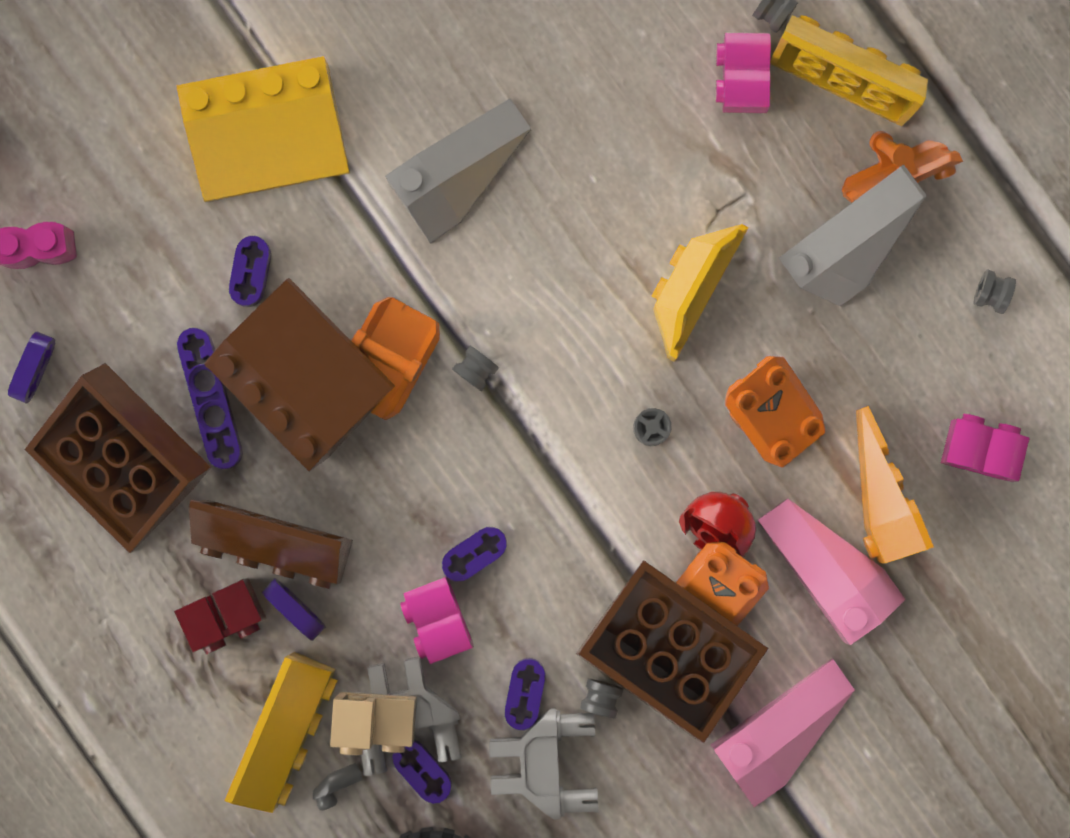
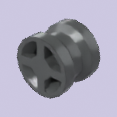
M762 0L752 16L757 20L764 19L770 24V29L777 33L794 11L798 2L796 0Z
M987 269L978 284L973 301L974 305L980 307L988 305L993 307L995 312L1004 314L1013 297L1016 279L1011 277L1002 279L997 277L994 271Z
M469 346L465 351V359L462 363H456L452 370L482 392L486 386L485 380L489 375L495 374L499 367L478 350Z
M648 408L642 411L636 417L633 424V432L636 439L647 446H657L663 443L669 437L672 430L669 416L657 408Z
M588 678L586 683L588 694L582 700L580 709L597 715L616 718L618 712L615 707L616 701L622 696L624 689L610 683Z

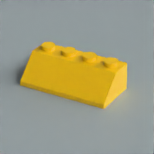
M293 652L284 658L224 801L273 813L279 804L282 806L286 805L294 786L288 783L293 769L300 771L306 759L308 750L304 749L303 745L308 734L315 736L323 715L317 712L322 700L330 701L338 682V680L332 678L336 669L297 652Z

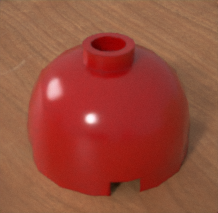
M723 492L703 494L688 505L679 519V524L685 535L691 530L699 538L693 544L700 550L708 543L725 542L734 548L738 555L744 558L753 544L756 535V525L753 515L748 509V503L744 498L734 493L730 495Z

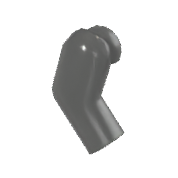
M354 763L330 773L313 790V800L317 801V806L320 810L329 809L337 804L334 792L362 781L358 765Z

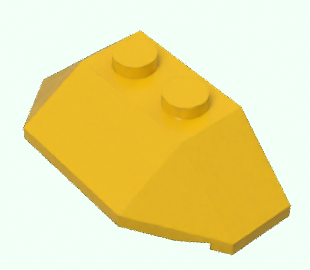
M740 224L692 238L687 247L679 244L669 263L675 267L669 280L661 277L651 297L657 299L653 310L667 357L673 362L677 360L749 227Z

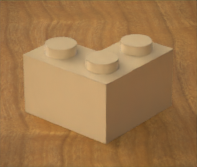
M350 692L339 693L333 699L330 747H340V754L363 755V750L370 749L372 745H382V751L405 752V747H412L414 743L417 697Z

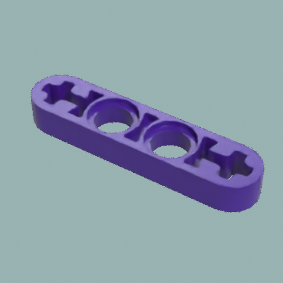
M189 328L180 334L177 341V350L206 455L214 467L231 469L239 464L243 451L226 387L214 375L215 384L212 389L205 392L200 391L195 385V378L199 372L210 370L204 364H198L190 368V362H197L193 351L186 350V345L191 343V336L195 335L197 339L204 340L205 345L199 347L201 359L206 360L214 353V344L210 335L198 328ZM212 406H219L225 413L224 422L218 427H210L205 421V413ZM229 429L231 435L223 436L227 447L234 448V453L229 455V462L225 463L223 458H216L215 452L221 450L219 439L214 438L210 440L209 434L222 433Z

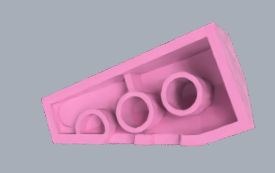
M786 499L757 520L844 643L852 645L880 625L906 600L881 566L791 500Z
M834 659L829 660L710 744L753 807H756L787 784L855 691Z

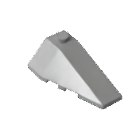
M508 99L416 154L385 177L431 244L463 221L470 208L480 195L484 193L489 183L531 131V128L512 100Z
M902 165L780 256L779 259L801 289L841 306L870 285L879 266L886 260L892 251V246L901 232L906 229L927 195L905 165Z

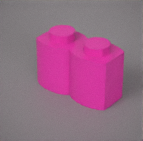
M725 33L724 43H717L716 66H723V80H716V103H723V113L768 112L770 106V34Z
M41 222L32 225L26 230L19 227L0 228V265L6 268L26 269L39 262L57 265L67 263L77 257L74 231L60 223Z
M963 414L962 419L951 420L941 464L1004 481L1019 482L1030 440L1029 437L1020 435L1021 428L999 423L998 429L984 425V418L970 414Z
M448 577L403 593L405 601L401 602L400 606L408 624L414 622L419 636L413 638L421 659L427 657L429 663L432 664L474 647Z

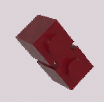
M249 578L242 579L212 593L227 629L211 595L174 611L192 652L203 648L207 655L226 646L224 638L237 633L241 639L261 630L258 622L267 619Z

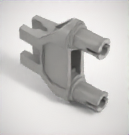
M420 656L408 658L404 661L408 683L407 690L390 692L385 663L370 665L367 668L372 694L417 697L415 729L428 726L429 729H433L438 762L448 761L446 745L449 746L451 761L462 758L455 727L458 724V720H460L459 712L426 686ZM372 745L370 749L363 750L361 758L364 776L373 775L375 772L372 759H374L376 774L388 771L382 745Z
M552 708L546 711L521 737L490 739V757H520L521 774L491 775V795L522 794L554 820L564 817V813H597V788L563 790V786H559L557 742L561 741V737H595L594 725L580 726V724H595L594 713L560 714V711Z

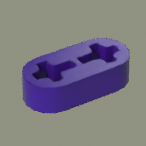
M257 236L245 237L238 243L233 261L229 294L237 304L243 307L257 305L265 294L271 262V249L262 238ZM253 244H258L257 247L263 252L262 258L257 257L254 261L253 269H249L250 258L244 255L245 249H252ZM247 274H251L250 283L251 286L256 288V293L249 294L247 300H243V294L238 292L237 288L238 286H244Z
M38 331L31 336L8 389L9 397L25 404L31 401L54 351V338Z
M486 527L449 550L442 560L444 574L453 581H464L497 560L507 547L504 533L495 527ZM485 533L490 537L497 535L500 538V542L496 545L499 551L495 554L487 550L478 556L474 550L484 543L482 536ZM471 552L474 559L465 565L467 572L463 575L459 571L452 573L449 569V566L453 563L451 557L456 554L459 558H462Z
M274 578L262 591L265 598L311 641H314L326 628L317 615L278 579Z
M524 658L518 661L511 675L505 705V719L512 728L517 730L531 728L535 724L539 713L545 683V670L543 665L533 658ZM527 665L534 666V673L540 674L539 680H532L529 692L522 691L524 681L522 677L518 676V671H525ZM521 696L528 697L526 708L528 711H532V716L525 717L523 722H517L516 715L510 713L511 708H518Z
M414 740L412 747H405L408 751H412L414 748L418 750L419 754L416 760L423 767L419 771L412 763L402 764L403 753H393L392 758L395 768L422 799L434 804L440 803L448 797L452 787L451 777L422 743ZM427 772L434 780L441 777L444 780L441 785L443 793L439 794L433 791L429 794L426 791L429 783L422 774Z

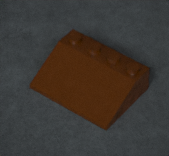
M290 278L286 279L261 303L204 363L308 471H311L328 459L395 387Z
M106 363L81 375L24 449L129 553L133 552L212 468Z
M190 500L189 504L191 544L201 546V554L222 559L223 553L237 556V564L258 569L259 563L274 567L273 574L294 579L295 573L310 577L309 584L330 589L331 583H341L352 546V539L211 500Z
M643 560L597 622L576 655L694 739L704 743L769 648Z

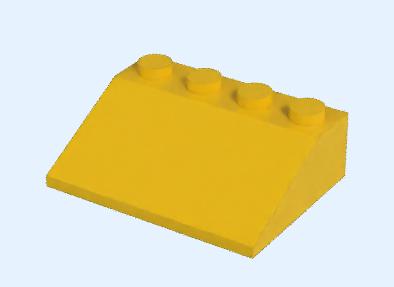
M800 15L799 18L791 16L770 60L771 65L899 126H903L923 105L926 99L928 79L920 76V70L905 63H901L900 66L886 60L887 55L875 48L868 47L865 50L854 45V40L844 33L834 31L831 34L819 28L820 24L808 16Z
M324 56L176 85L183 123L204 202L350 174L330 69Z

